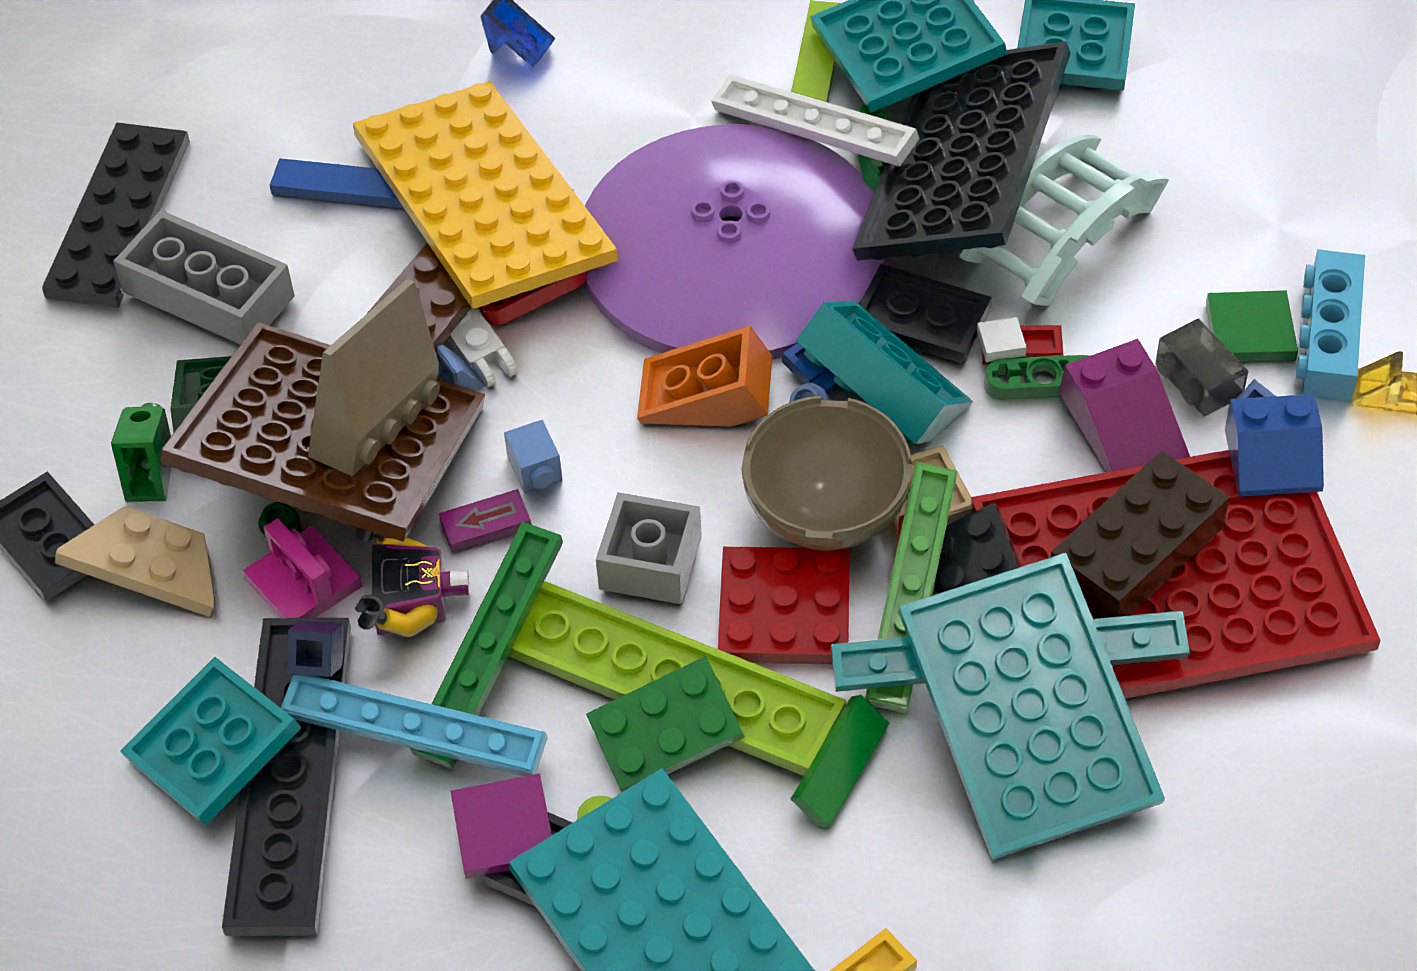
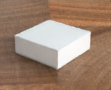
M1017 317L978 323L977 334L986 362L1026 356V344Z

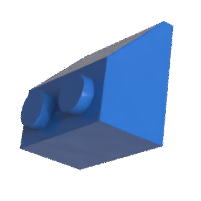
M1315 394L1230 399L1225 435L1238 496L1322 492L1324 488L1323 433Z

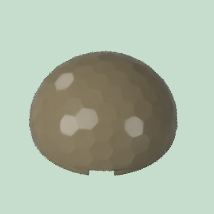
M813 396L792 401L779 407L756 426L746 443L741 471L744 490L753 511L773 533L790 543L808 549L832 551L862 544L883 531L901 511L909 493L913 467L910 450L904 435L884 413L866 403L848 398V402L821 400V396Z

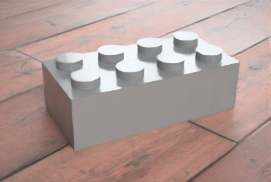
M162 210L150 220L113 261L124 293L240 345L257 322L270 325L295 296L287 264Z

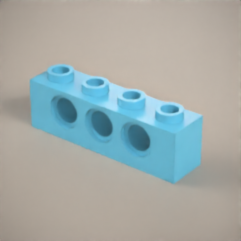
M1317 249L1314 265L1306 264L1303 288H1309L1310 294H1304L1301 318H1308L1307 324H1301L1298 348H1304L1305 355L1299 354L1296 368V379H1303L1302 395L1315 394V398L1345 402L1352 401L1358 377L1365 255Z

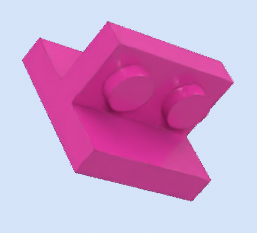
M278 518L264 527L270 553L242 570L247 583L279 618H316L363 587L361 577L313 526H310L301 533L294 528L289 531Z

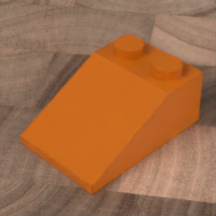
M749 325L645 358L637 419L641 424L732 427L768 415L772 354Z

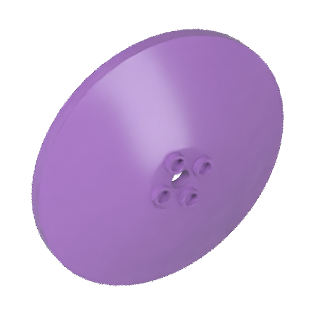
M723 124L677 132L653 141L628 155L617 163L592 191L585 207L617 248V261L586 271L587 278L584 286L600 312L616 328L640 344L660 353L750 325L772 354V360L782 358L785 351L798 343L796 342L797 338L823 302L856 301L860 304L880 264L885 265V259L857 261L852 250L874 191L865 184L862 174L832 149L817 141L775 128L760 125ZM728 216H735L740 220L734 222L723 221L722 219Z

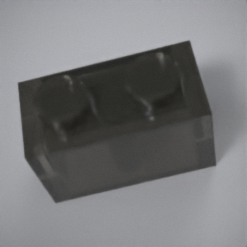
M1199 318L1159 338L1155 359L1159 373L1164 378H1169L1180 390L1183 399L1189 405H1193L1204 417L1230 404V399H1237L1245 390L1249 371Z

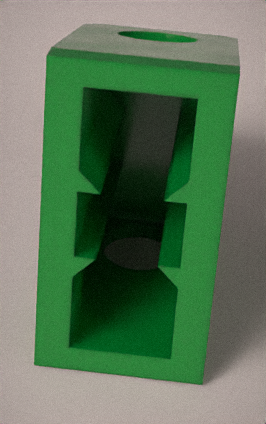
M145 403L141 407H126L122 409L112 437L111 447L125 502L166 501L171 467L161 464L160 460L162 448L171 438L165 409L156 403ZM144 458H146L145 466H150L149 469H145L141 466V463Z

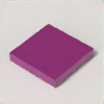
M540 774L450 791L465 879L484 876L490 873L510 871L509 862L552 836Z

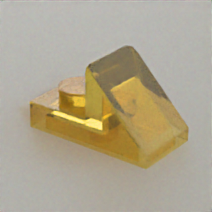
M1397 351L1358 369L1352 406L1417 415V373L1402 371L1403 351Z

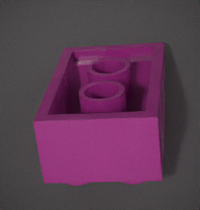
M1138 338L1065 365L1059 393L1106 472L1146 465L1161 450L1174 459L1190 457L1158 370Z

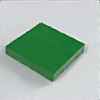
M1287 290L1207 293L1206 307L1216 363L1297 359L1298 347Z

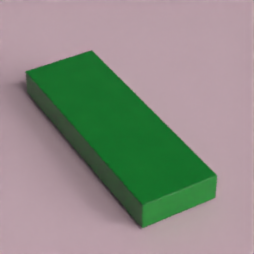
M861 694L851 696L790 799L819 828L830 827L890 724Z

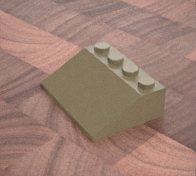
M407 278L323 352L308 457L353 476L365 464H371L378 451L384 445L391 444L397 437L398 432L406 424L411 425L418 413L426 405L430 406L436 400L440 390V384L436 382L439 362L415 281Z

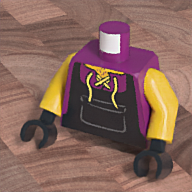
M359 527L356 528V537L360 541L369 542L373 538L377 539V544H372V595L362 596L355 607L357 612L362 613L357 620L360 628L369 630L375 625L377 635L395 633L404 637H413L432 624L442 622L446 618L445 597L470 595L468 570L444 571L441 550L438 548L429 547L408 537L402 542L393 538H385L380 534Z

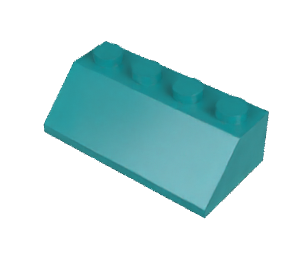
M856 301L823 302L796 340L806 349L804 355L811 362L821 367L825 366L835 374L833 379L840 387L849 392H856L865 400L864 403L876 408L890 418L900 429L906 442L909 444L931 442L968 409L973 402Z

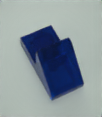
M492 0L480 15L491 54H494L503 44H506L531 67H534L541 60L556 39L513 0Z

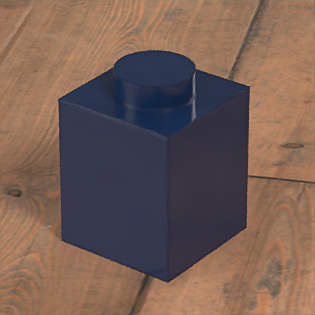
M299 621L288 630L287 674L331 677L338 671L343 664L344 623Z

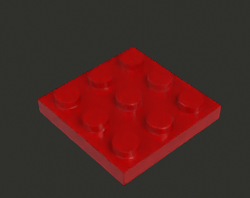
M723 546L718 649L752 663L832 664L831 644L849 642L850 549L822 551L789 547Z

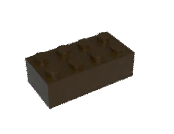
M1161 450L1051 551V557L1063 553L1067 554L1089 611L1095 617L1101 619L1131 616L1224 528L1230 497Z

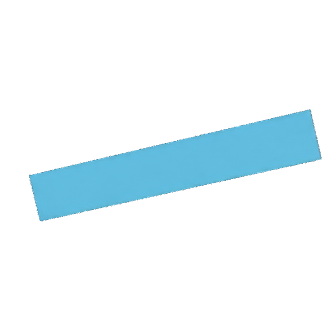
M293 674L281 709L295 720L521 776L535 775L537 773L548 739L546 732L309 675Z

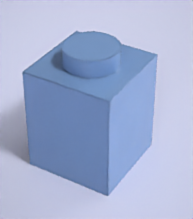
M543 419L504 432L507 458L524 493L536 489H544L563 480L560 455Z

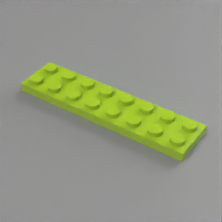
M544 581L508 657L614 700L706 656L745 736L728 746L802 776L807 772L847 703V700L546 581Z

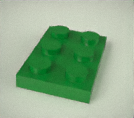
M706 656L586 713L621 792H624L661 768L668 775L745 737Z

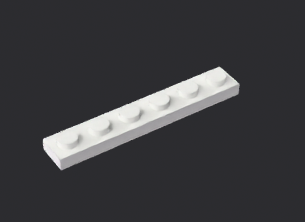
M733 74L728 76L711 99L716 111L899 167L919 140L915 128Z

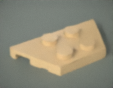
M123 506L59 547L56 551L55 564L207 617H211L215 602L205 534Z

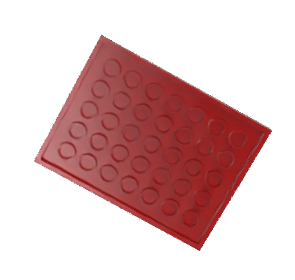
M1229 450L1175 459L1230 497L1224 528L1132 614L1142 615L1183 611L1190 653L1187 658L1112 665L1125 699L1378 650L1381 641L1317 492L1238 496ZM1145 465L971 497L972 513L991 503L996 504L1002 514L1019 563L1023 567L1050 558L1051 551ZM1091 614L1093 619H1098L1093 614Z

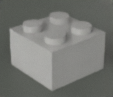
M617 492L596 557L599 590L682 604L702 537L700 506Z

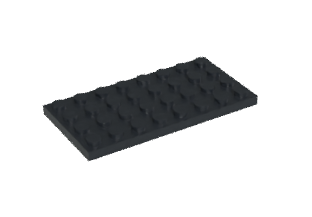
M1067 41L1009 49L1007 54L912 96L902 125L915 128L919 140L900 167L889 163L885 164L852 248L857 261L882 260L889 257L908 255L920 256L927 253L946 251L957 252L984 247L995 248L1007 244L1071 54Z

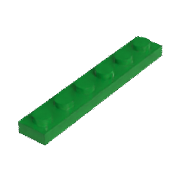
M522 521L431 703L432 705L479 716L561 549L563 539L560 534ZM410 748L414 755L453 769L457 761L456 759Z

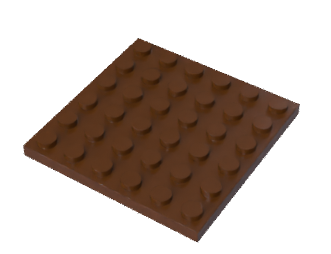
M257 322L162 448L160 463L185 473H192L216 481L225 486H232L257 494L265 499H272L297 507L305 512H312L337 520L345 525L359 527L380 534L385 538H393L404 542L482 410L485 394L437 379L436 382L440 384V390L434 403L430 406L426 405L418 413L411 425L406 424L398 432L397 437L391 444L384 445L378 451L371 464H365L353 476H350L308 457L323 352L331 345Z

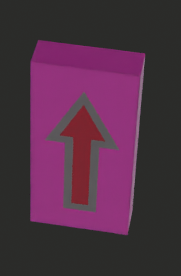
M518 489L439 513L440 523L452 553L516 534L522 521L531 524V519Z

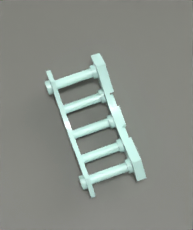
M1079 135L1067 139L1034 161L1014 220L1051 244V250L1040 266L1032 267L1000 246L995 248L965 249L959 257L965 261L982 263L984 258L988 257L1025 281L1026 288L1021 295L1023 298L1033 304L1049 306L1067 277L1078 264L1077 259L1074 258L1077 252L1086 243L1094 246L1114 227L1115 220L1113 219L1119 215L1129 218L1139 213H1151L1170 179L1155 171L1134 174L1096 151L1102 140L1096 135ZM1072 173L1103 192V194L1095 201L1089 200L1087 202L1054 182V180ZM1040 191L1077 213L1079 217L1067 230L1064 228L1058 230L1022 207Z

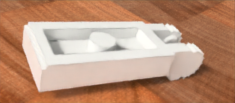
M471 308L447 339L459 356L465 360L485 387L488 388L496 384L494 372L488 364L496 361L503 372L509 377L517 374L518 370L514 359L509 354L505 345L479 310Z

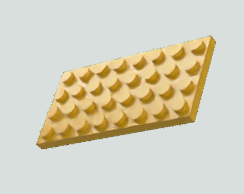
M491 81L477 83L462 90L441 94L426 101L408 104L402 108L380 115H372L367 119L353 123L355 137L472 309L617 261V248Z

